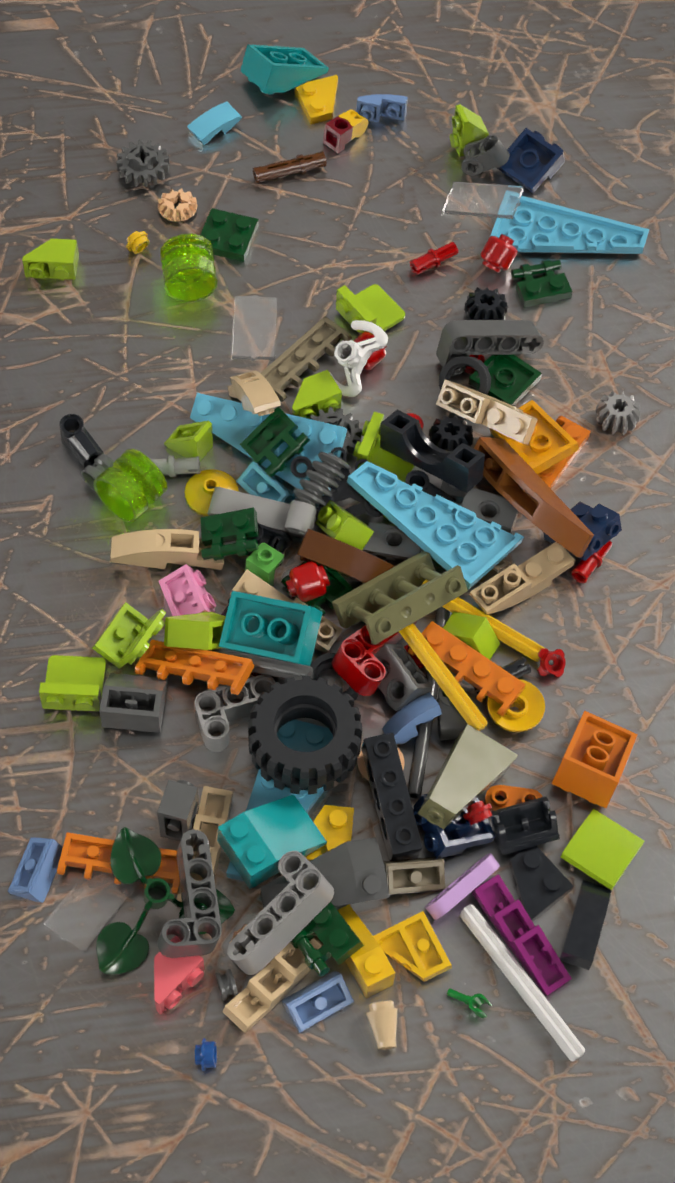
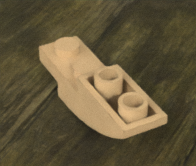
M254 370L230 377L232 385L227 386L230 397L238 398L242 402L243 410L263 416L273 413L274 407L281 406L280 400L272 386L258 371Z
M444 380L436 405L474 423L491 428L522 444H529L538 420L524 413L519 408L449 380Z
M152 529L113 536L111 539L110 562L158 569H165L167 563L187 564L188 566L222 570L224 565V559L217 561L213 558L203 560L201 550L211 548V546H204L201 538H199V531Z
M555 542L519 566L515 563L470 591L469 595L486 615L512 607L549 587L552 579L574 566L575 560L563 546Z
M248 569L232 589V591L307 605L297 597L292 601ZM322 615L314 649L327 653L343 629Z

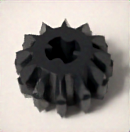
M488 286L484 290L477 287L474 292H469L464 310L467 314V320H505L508 305L505 294H499L498 288L492 291L489 290Z
M445 414L442 420L436 419L433 426L429 429V440L443 450L454 451L462 443L470 447L473 445L472 426L467 425L466 419L458 420L456 414L453 418H449Z

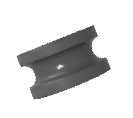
M231 969L226 970L224 975H221L219 972L215 973L222 1000H227L229 995L236 997L238 990Z

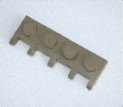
M324 316L263 370L261 374L270 383L279 400L283 402L287 398L283 390L290 384H293L295 387L301 386L302 380L299 376L308 368L316 372L320 368L316 361L325 353L333 357L334 345L340 339L350 341L352 336L349 332Z

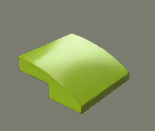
M593 809L560 857L612 890L645 841Z

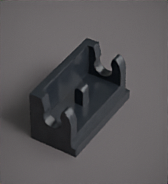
M546 796L491 811L493 815L491 817V826L496 835L494 841L503 855L560 839L555 810L550 811V802Z

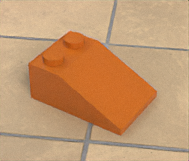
M584 710L552 784L566 792L580 796L592 804L607 808L620 781L638 734Z

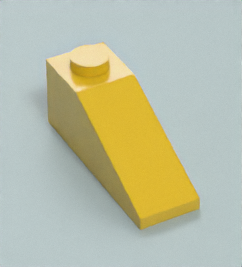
M350 904L338 909V912L364 944L362 948L345 960L364 997L367 999L393 986L395 971L379 943Z

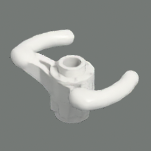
M365 320L352 321L351 328L353 330L368 331L374 334L375 337L358 343L352 340L341 341L334 351V356L338 359V363L344 366L348 386H344L332 375L343 396L356 397L361 392L360 374L363 367L366 365L370 355L379 349H383L388 342V335L382 328Z

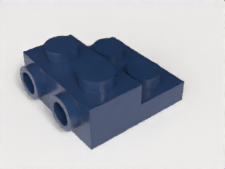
M525 128L507 149L510 154L509 160L497 169L531 193H534L546 178L550 180L565 163L564 151L557 144L553 143L551 145L545 141L544 136L538 131L532 132Z
M579 502L570 509L594 534L583 556L578 557L584 561L599 551L603 545L617 536L622 530L620 514L601 504L592 508ZM543 532L544 540L552 544L556 542Z
M423 794L413 806L416 824L421 825L425 832V847L428 851H433L436 859L461 854L468 847L491 843L496 837L488 818L470 825L468 819L465 820L463 815L468 813L467 809L445 829L430 823L426 818L418 814L427 794ZM477 798L472 804L479 802V799Z

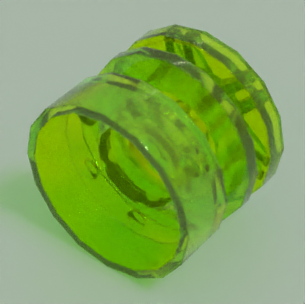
M181 234L170 238L163 244L160 249L164 288L168 296L182 302H193L205 299L213 294L217 288L218 279L214 265L213 247L210 241L196 234Z
M127 449L120 458L115 460L113 467L106 468L93 482L94 489L104 505L113 514L126 522H135L148 509V504L155 503L158 497H161L168 489L166 479L157 465L146 455L135 449Z

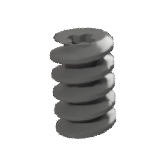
M319 452L318 456L322 462H312V466L316 471L307 470L306 475L309 480L301 479L299 481L303 490L298 488L293 490L301 502L315 507L316 504L325 506L326 502L322 496L331 497L333 495L328 487L338 488L339 486L334 478L344 479L345 477L340 469H351V466L330 452Z

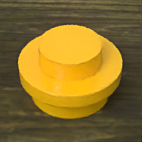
M145 231L133 232L127 238L126 248L134 254L141 253L150 243L148 234Z

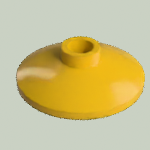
M216 469L200 471V474L196 473L188 480L185 486V500L193 511L209 516L207 513L214 489H209L208 487H221L238 492L239 489L234 478L228 473Z
M521 679L519 680L526 684L525 689L510 707H516L520 712H513L509 708L506 714L501 717L497 712L502 705L490 697L487 700V709L491 719L499 727L511 732H524L534 728L540 723L545 712V700L540 690L530 682Z

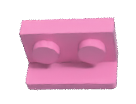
M185 564L159 580L172 616L204 612L216 613L214 610L216 607L215 600L206 591L204 585L207 582L199 570L195 571Z

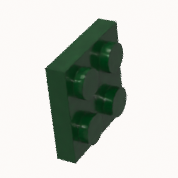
M211 208L196 244L197 251L245 262L259 226V219Z
M514 354L491 355L484 362L491 376V388L487 395L512 406H515L541 380L542 373ZM475 371L469 377L468 384L478 390L480 377L477 371Z

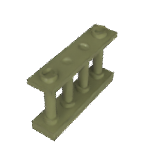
M422 551L332 601L341 627L347 629L357 622L363 621L366 623L372 643L377 644L466 593L468 589L460 566L457 565L440 574L434 569L430 553Z

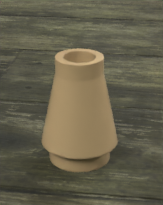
M393 1001L369 1004V1012L366 1014L377 1042L378 1050L396 1048L398 1009L394 1008Z

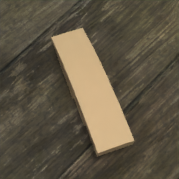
M203 786L199 810L195 817L193 829L202 831L208 838L215 878L222 849L217 841L218 826L228 821L234 792ZM193 851V854H194V855H193L192 859L195 858V855H196V852H195V851ZM190 874L196 881L203 880L198 874ZM181 885L179 886V891L177 895V900L180 902H182Z
M317 936L309 941L315 949L323 946V943ZM289 942L266 967L249 980L247 987L225 1005L223 1013L244 1033H247L312 970L305 963V956L300 949L294 948Z

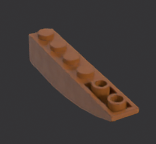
M479 437L474 449L485 454L483 476L514 508L535 526L576 557H582L594 534L504 438Z

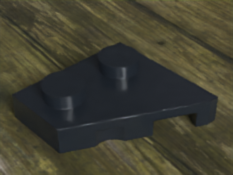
M537 846L523 849L510 859L509 865L512 875L516 880L519 899H521L523 907L532 922L571 892L574 887Z

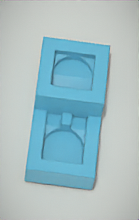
M225 102L200 115L187 127L205 145L220 131L226 134L242 119V116L228 102Z

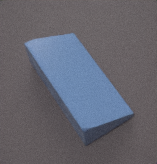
M31 837L8 892L28 900L43 903L56 875L63 847L54 839Z
M333 971L286 997L281 1002L298 1032H302L350 1005L354 1000L342 975L337 971Z

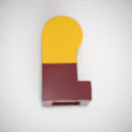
M353 109L343 112L325 124L323 143L339 154L345 149V144L355 137L358 138L363 135L368 127V120Z

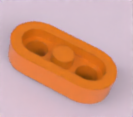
M495 785L486 792L484 805L491 804L492 808L490 811L523 803L526 799L534 800L543 796L537 790L530 788ZM500 795L503 796L505 800L498 801L495 797Z

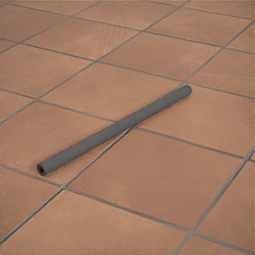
M442 606L436 609L434 623L443 628L450 617V611ZM427 670L426 678L433 687L430 693L436 700L439 685ZM433 720L427 723H420L417 726L418 736L415 738L408 781V792L411 799H419L422 794Z

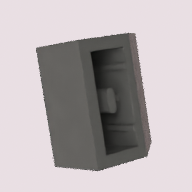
M110 673L104 684L99 711L102 727L160 733L168 679L162 680L156 677Z

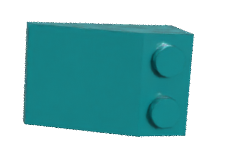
M247 44L240 72L248 77V81L260 87L261 92L272 95L274 92L284 93L328 73L329 68L305 48Z
M232 591L219 647L310 666L323 612L312 606Z
M294 794L247 810L218 826L217 841L249 889L279 873V860L287 852L298 851L305 857L327 844V841Z

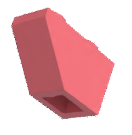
M176 935L170 940L174 943L181 942L180 938ZM159 951L154 957V998L158 1013L162 1014L167 1008L169 1010L173 1009L181 1000V993L189 985L193 987L202 979L204 975V959L201 956L169 958L162 955Z

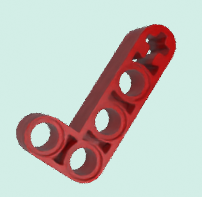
M365 625L342 642L332 659V666L355 692L362 696H371L377 690L386 674L385 667L375 655L385 644H396L403 637L399 632H396L381 642L373 644Z

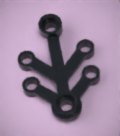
M336 447L332 449V454L336 451H341L344 454L342 460L346 462L347 455L343 448ZM305 456L294 458L290 465L292 474L299 479L307 478L306 471L304 473L297 471V466L301 463L307 466V470L316 471L312 467L311 461ZM358 460L355 463V470L358 469L360 463H365L368 460ZM346 468L340 469L345 475L344 479L340 478V481L334 478L339 485L338 488L329 486V488L335 490L331 492L333 495L331 497L322 496L326 505L329 500L337 503L348 498L360 502L345 509L354 516L364 513L374 518L383 516L378 509L371 508L370 502L347 483L350 471ZM319 505V507H318L317 509L320 511L321 508L324 507V506H323V505Z

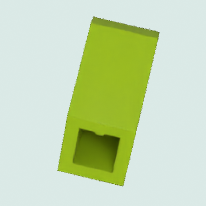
M461 104L456 105L455 115L452 116L453 133L450 134V143L452 148H456L459 157L465 156L464 147L467 144L488 137L489 133L480 116Z
M51 238L23 256L22 262L25 277L76 280L79 260L77 240Z
M328 369L304 378L292 406V415L310 419L311 415L319 417V410L328 413L329 408H333L334 412L341 408L342 392Z
M329 500L326 506L321 508L320 513H318V519L315 522L330 537L360 550H363L374 533L364 522L331 500Z
M214 612L165 617L164 645L202 650L221 648L219 643L226 617Z

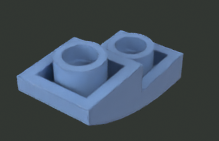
M390 94L361 96L357 99L356 112L367 120L378 123L381 116L404 121L408 97Z
M429 692L399 710L383 726V734L394 733L396 745L406 743L411 738L418 736L416 725L430 722L434 717L442 715L440 706Z

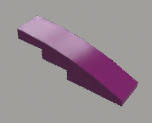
M499 874L472 891V894L507 947L545 996L572 979L540 926L534 925L519 899L515 900Z

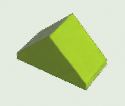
M208 420L179 425L165 441L164 445L185 458L199 456L201 462L213 447L212 424Z
M453 612L443 629L489 660L500 645L486 617Z

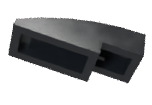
M585 880L582 881L560 955L561 961L587 970L590 969L612 890Z

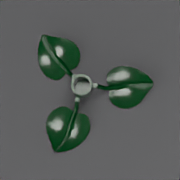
M127 827L121 829L113 843L110 858L111 869L117 880L123 884L130 885L139 879L143 884H146L143 896L146 905L133 930L124 922H114L105 926L97 938L96 952L99 970L107 975L128 973L139 967L146 959L149 952V942L144 936L137 933L151 908L160 909L168 901H171L176 907L181 908L179 919L185 918L183 900L182 902L178 901L175 895L170 893L169 884L160 878H146L154 875L160 868L162 860L160 849L152 840L133 832ZM216 889L222 925L234 914L235 909L229 899ZM194 903L196 908L207 910L203 903ZM199 932L198 934H199V935H204V934H208V933H206V932Z

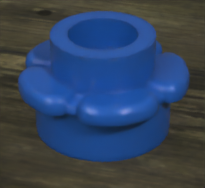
M206 1038L202 1039L201 1045L195 1046V1064L201 1065L203 1071L207 1070V1068H216L217 1064L216 1041H207Z

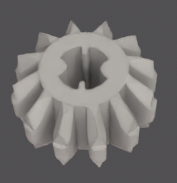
M612 390L609 396L603 395L596 406L597 424H602L603 431L609 429L612 435L620 432L624 436L627 430L633 431L640 420L639 402H634L633 395L626 397L624 391L617 395Z

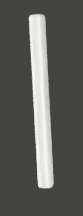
M472 904L466 906L460 913L461 919L569 1060L572 1062L578 1060L584 1054L585 1048L477 908Z

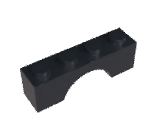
M398 409L381 422L380 448L465 493H468L483 479L485 454L464 443L459 445L454 451H447L437 447L426 437L419 420Z

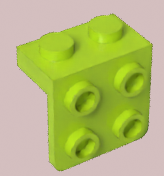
M377 284L367 287L356 295L345 285L337 289L336 310L350 325L352 321L365 320L376 324L383 331H386L405 319L404 310ZM356 330L359 334L363 332H368L364 330Z
M374 411L371 420H366L362 430V436L364 437L362 442L357 441L353 456L357 457V461L366 459L370 463L397 475L398 480L405 482L407 474L413 471L415 466L380 448L381 422L384 421V414Z
M125 602L92 649L119 669L126 663L131 665L137 657L141 658L150 646L148 643L149 639L153 635L156 636L164 626L165 622L162 618L166 612L161 609L151 618L147 619Z
M50 656L45 682H40L39 688L42 708L99 712L105 680V659L101 657Z

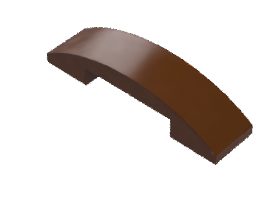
M307 529L297 552L298 556L326 566L364 584L395 567L367 552L311 529Z

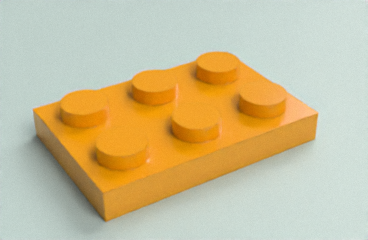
M533 400L519 407L524 413L538 419L529 444H522L489 428L490 433L495 438H504L537 475L579 450L578 442Z

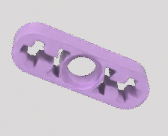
M491 853L485 855L425 906V909L434 920L439 919L500 867L499 863Z

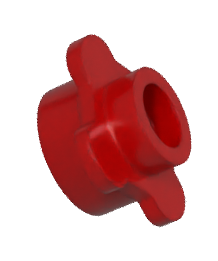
M547 648L540 649L538 652V657L540 658V666L537 668L538 674L540 676H546L547 674H553L555 677L562 676L566 665L563 650L549 651Z

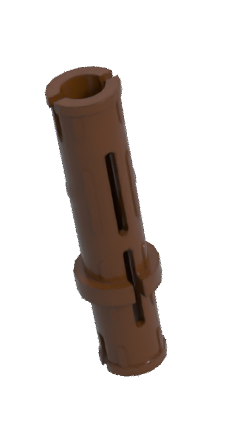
M323 151L305 156L302 154L296 155V158L254 167L253 176L255 182L259 183L294 173L305 174L308 170L326 167V157Z

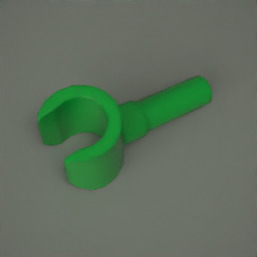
M451 988L447 991V996L469 1005L470 1009L479 1018L487 1017L479 1009L482 1004L492 1006L491 1002L484 995L477 993L469 996Z

